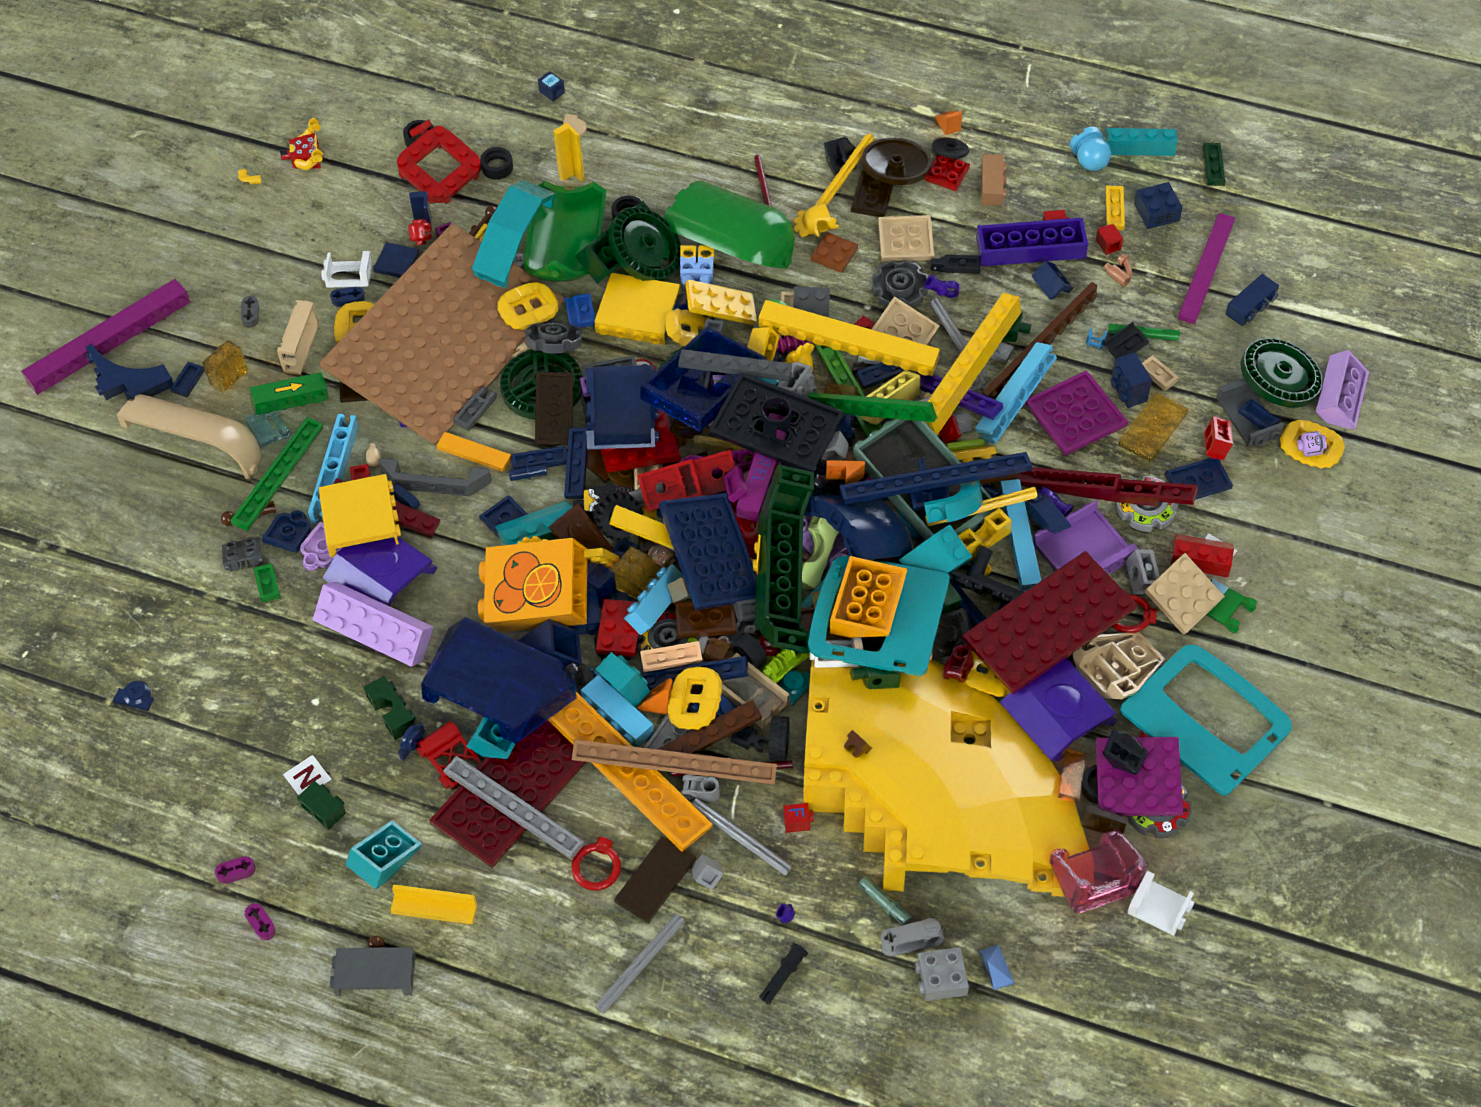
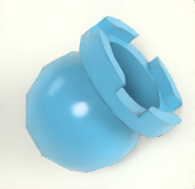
M1097 127L1084 128L1085 132L1079 136L1075 134L1069 146L1073 154L1077 155L1079 164L1084 169L1094 172L1104 169L1110 162L1112 154L1110 146L1103 140V134Z

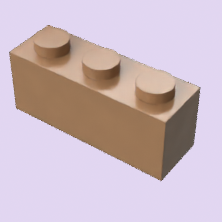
M982 155L981 205L1002 206L1003 199H1006L1007 188H1003V185L1006 186L1007 175H1003V172L1006 173L1007 163L1003 162V155Z

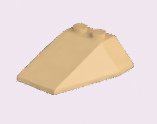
M1140 632L1098 635L1073 653L1076 669L1103 699H1124L1137 693L1165 660Z

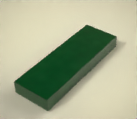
M1203 143L1207 186H1225L1221 143Z

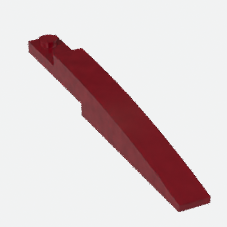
M1032 467V471L1017 473V479H1020L1021 486L1035 487V489L1041 490L1044 486L1055 493L1137 505L1158 506V502L1194 505L1198 492L1197 485L1122 479L1121 474Z

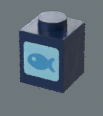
M551 71L538 79L539 92L551 101L556 100L565 93L564 81Z

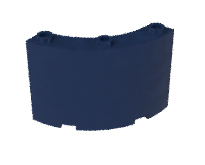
M653 365L586 368L587 394H591V401L587 403V449L655 447V442H659V431H655V419H659L658 408H655L654 380H657V369H653Z
M841 493L810 496L804 516L822 517L836 531H840L844 537L843 542L849 557L852 556L866 560L891 557L900 558L912 551V544L904 525L896 513L881 499L844 504Z

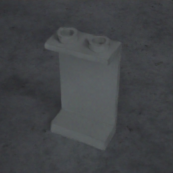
M1244 378L1219 387L1216 398L1248 448L1254 445L1259 446L1271 439L1275 440L1282 435L1283 422L1261 430L1238 413L1239 409L1250 399H1253L1265 408Z
M413 947L336 948V956L332 957L334 976L330 977V988L333 989L336 996H340L341 990L402 989L404 996H413L416 959Z

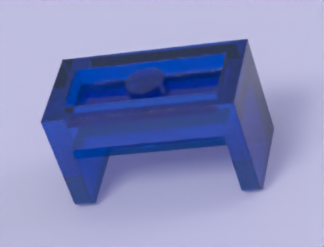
M599 563L587 575V583L596 588L599 608L602 609L604 599L612 600L615 597L617 588L615 574Z

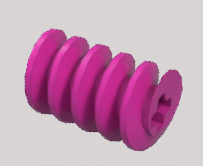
M780 335L776 351L778 353L781 351L782 355L785 356L786 351L790 353L800 345L812 344V342L801 341L792 336L789 338L788 335L782 338Z

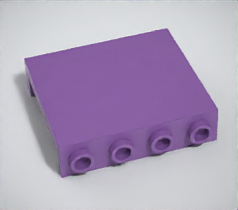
M1097 500L1085 504L1080 510L1073 511L1065 517L1071 524L1070 528L1056 534L1040 529L1036 532L1033 542L1034 547L1054 571L1084 551H1087L1108 574H1111L1125 566V560L1139 548L1134 543L1130 546L1097 509Z

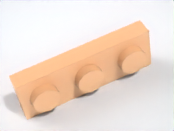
M699 641L640 651L644 672L703 662Z

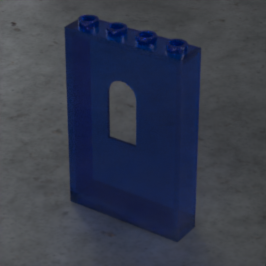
M708 326L682 348L684 350L767 360V357ZM681 349L641 385L640 399L701 432L716 418L739 375L726 373L708 390L695 383L707 371L679 367Z

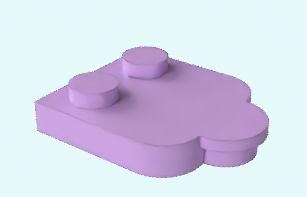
M321 521L300 546L301 553L304 556L303 566L309 571H315L319 567L329 568L334 558L329 555L324 523Z

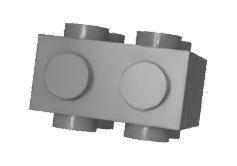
M794 362L792 365L790 380L779 381L777 385L804 397L810 392L816 393L817 391L811 366Z
M961 947L918 953V961H914L916 974H920L921 981H918L919 992L924 994L925 1001L968 995L969 986Z

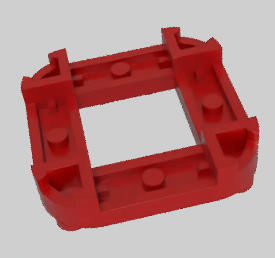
M438 125L428 130L399 154L397 169L402 180L405 178L420 192L427 191L429 203L445 202L447 204L451 202V197L473 179L476 181L479 178L481 160L471 148L450 130ZM436 148H443L461 165L438 183L417 163Z

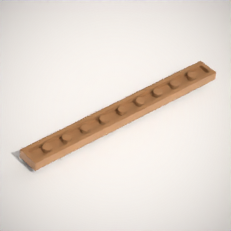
M574 740L572 760L766 784H775L777 764L582 740Z

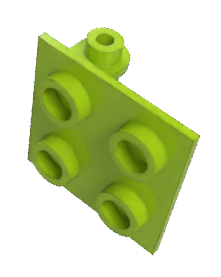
M780 648V654H777V656H767L766 663L758 670L777 683L803 657L795 654V651Z

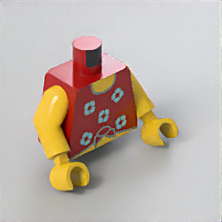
M310 119L309 127L303 134L289 140L290 149L280 150L282 161L291 159L293 168L305 171L311 168H321L320 162H322L323 158L321 156L323 153L319 150L317 136L314 130L319 131L321 128L317 119Z

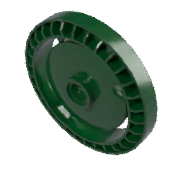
M631 207L621 211L611 222L608 231L609 246L616 261L630 275L642 281H665L670 278L680 266L681 242L678 235L670 231L669 228H672L667 220L658 213L643 207ZM634 220L625 227L624 231H622L624 222ZM662 259L668 260L666 268L662 267Z
M1276 338L1256 340L1247 347L1241 358L1242 375L1248 385L1262 398L1276 405L1289 408L1306 406L1315 400L1322 389L1323 379L1317 363L1303 349L1288 341ZM1307 385L1309 386L1308 390L1301 392Z
M533 349L525 351L514 357L502 372L500 378L502 398L508 408L521 417L535 420L536 372L566 373L563 369L565 368L569 373H573L574 407L580 399L582 390L580 378L583 377L582 370L575 359L565 352L544 353L543 351ZM549 363L557 364V366H550ZM517 375L515 380V387L511 389L512 381Z

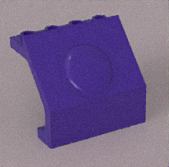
M394 537L343 547L334 556L323 579L329 583L336 581L390 606L395 596L418 575L422 573L434 574L438 567L432 564L433 561L401 538L398 537L399 544H396Z
M1067 658L1016 694L1012 695L1010 692L1000 702L1051 761L1059 762L1064 757L1062 752L1078 738L1102 724L1113 726L1118 721L1114 717L1116 712Z

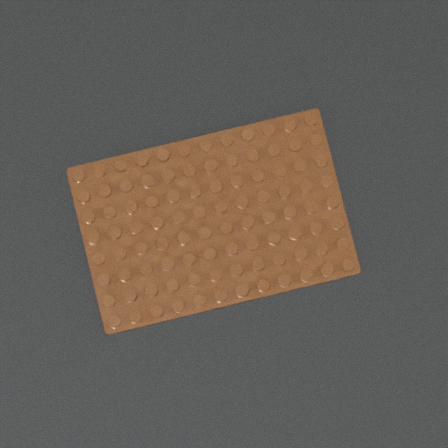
M451 224L320 361L322 369L434 445L439 442L444 432H448L453 427L454 418L471 397L483 386L488 388L513 359V354L516 353L517 347L525 342V330L513 329L511 326L506 325L505 321L501 318L500 313L497 311L499 298L507 291L520 285L533 282L542 283L514 263L510 270L509 284L506 289L474 276V270L471 269L481 241L455 224ZM551 289L558 301L559 308L564 303L565 298ZM538 298L529 301L533 308L542 306ZM523 305L514 307L518 315L526 313Z

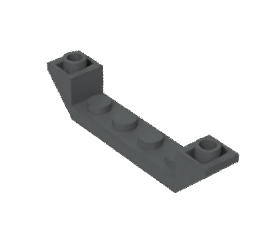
M390 458L379 459L381 471L387 475V479L392 481L393 485L398 483L408 491L469 497L489 485L492 481L490 469L471 468L469 479L465 480L463 478L454 479L444 476L434 477L424 474L400 473L398 460Z

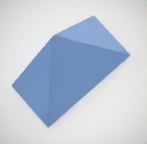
M999 945L978 951L993 990L1014 984Z

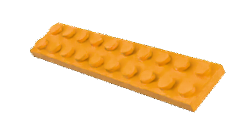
M575 690L544 712V717L573 745L574 740L632 746ZM592 763L681 852L712 828L713 824L657 770Z

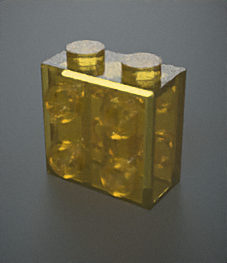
M230 340L220 345L216 351L202 362L210 385L221 393L232 387L248 371L241 348Z

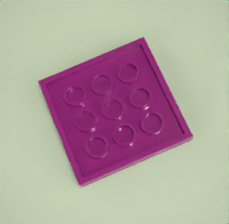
M1087 370L1028 398L1025 402V406L1064 456L1128 425L1127 419Z
M1134 737L1148 751L1137 775L1113 768L1102 754L1109 738H1096L1099 809L1120 816L1183 815L1179 737Z

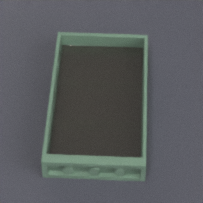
M890 420L879 431L874 430L864 441H858L853 446L852 457L856 461H865V472L871 479L916 472L919 470L917 460L920 458L921 462L922 458H925L927 468L932 469L961 464L924 421ZM960 484L948 486L950 497L961 490ZM981 486L983 500L992 498ZM909 493L888 497L925 541L948 525H951L957 535L968 528L974 532L984 524L986 516L997 510L993 509L956 521L928 526L925 520V509L913 511Z

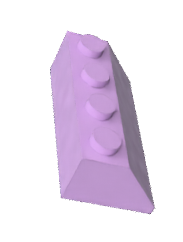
M1349 350L1330 355L1316 413L1326 423L1355 429L1369 371Z

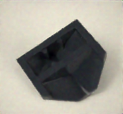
M846 136L824 143L826 161L834 176L838 174L856 149Z
M1113 730L1102 754L1113 768L1137 775L1148 751L1125 731Z

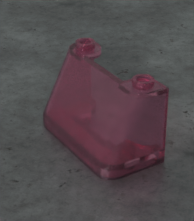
M1119 830L1103 834L1100 838L1099 846L1072 856H1069V852L1064 848L1056 849L1051 853L1049 860L1068 905L1076 914L1134 894L1138 890L1148 867V862Z

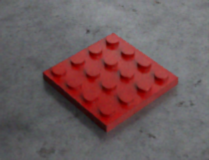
M658 409L659 419H655V431H659V442H655V447L600 449L607 473L681 461V455L674 434L670 431L671 425L666 409Z

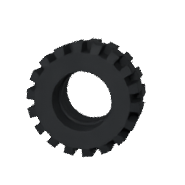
M611 490L608 495L606 493L602 494L603 498H598L596 501L598 505L593 507L595 510L592 513V517L595 519L593 520L594 524L606 538H610L613 541L616 539L623 541V538L631 539L630 535L633 533L609 524V515L616 505L626 507L630 511L643 515L641 505L626 491L623 493L621 490H617V492Z

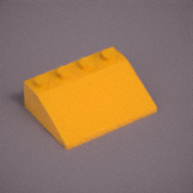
M850 556L830 619V633L848 638L889 636L908 569Z

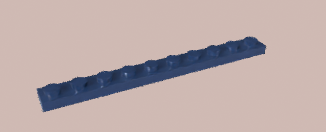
M1027 452L840 485V493L844 504H851L1032 471V464Z

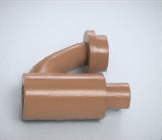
M1125 254L1120 255L1117 260L1121 267L1124 266L1125 272L1115 264L1106 263L1104 269L1108 271L1107 275L1123 287L1129 284L1132 276V268L1129 262L1130 256Z

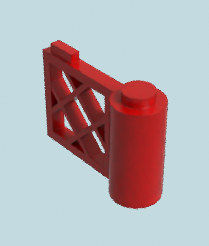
M452 721L447 722L417 743V753L422 759L425 757L431 762L441 776L439 781L446 789L450 787L453 790L460 784L456 781L452 783L448 776L444 774L443 770L447 766L438 765L435 761L440 756L449 757L448 765L452 757L455 758L456 756L465 762L466 759L475 760L478 766L482 763L476 753L466 747L468 743ZM461 743L465 748L464 755L453 753L454 747Z

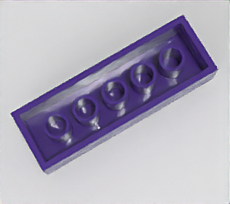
M1083 217L977 226L976 242L981 266L1084 259L1087 256L1088 241Z

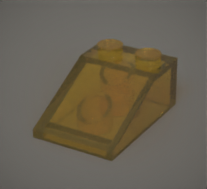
M631 546L610 570L609 586L637 599L642 591L648 589L646 587L652 579L658 577L656 573L661 567L650 556Z

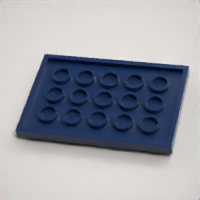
M727 493L664 500L658 504L695 610L733 605L737 601L756 598L757 575L753 571V564Z

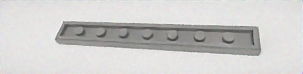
M456 756L444 769V774L572 860L584 846V841L460 757Z

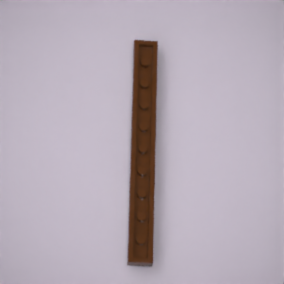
M1091 282L982 391V395L995 400L1036 342L1051 345L1057 335H1061L1068 324H1072L1079 313H1083L1090 302L1095 301L1098 295V285Z

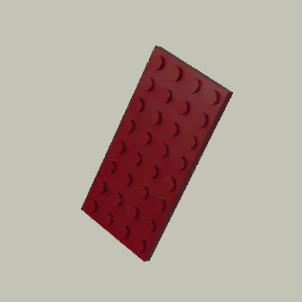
M1084 551L963 634L962 639L1014 695L1137 609V604L1088 552Z
M536 706L507 759L486 757L476 769L542 813L586 762L572 760L574 745L544 717L545 711ZM462 785L429 820L431 825L491 868L500 861L527 830Z

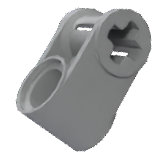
M692 774L683 776L684 786L680 793L688 801H694L695 798H699L705 802H715L719 799L720 789L717 779ZM709 788H714L713 791H706Z

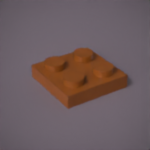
M827 232L811 255V261L843 273L858 250V244Z

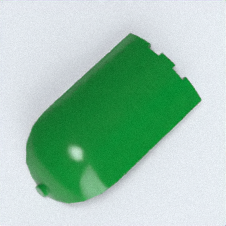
M543 181L538 186L556 193L555 201L552 208L541 205L528 227L524 269L531 276L546 281L568 282L578 280L589 273L575 255L602 233L607 190L595 182L575 187L574 190H565V187Z
M705 181L692 182L690 187L686 190L682 189L675 196L676 201L672 207L668 206L663 216L672 226V228H669L671 232L726 254L778 269H787L791 264L795 238L792 225L786 215L774 207Z

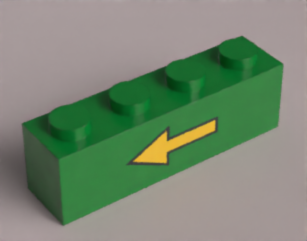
M322 372L249 387L250 400L256 415L328 400L327 386Z

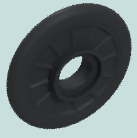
M938 138L932 143L933 150L946 158H963L969 153L967 144L955 138Z

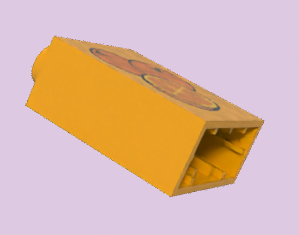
M573 538L486 547L485 561H481L479 564V577L481 582L485 584L484 598H481L478 602V614L481 621L500 633L532 630L548 619L566 626L587 624V559L584 558V550L587 548Z

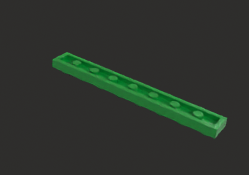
M810 392L806 396L825 405L834 406V408L844 411L845 415L934 422L937 419L932 402Z
M306 417L231 519L232 525L249 531L323 430L322 423Z

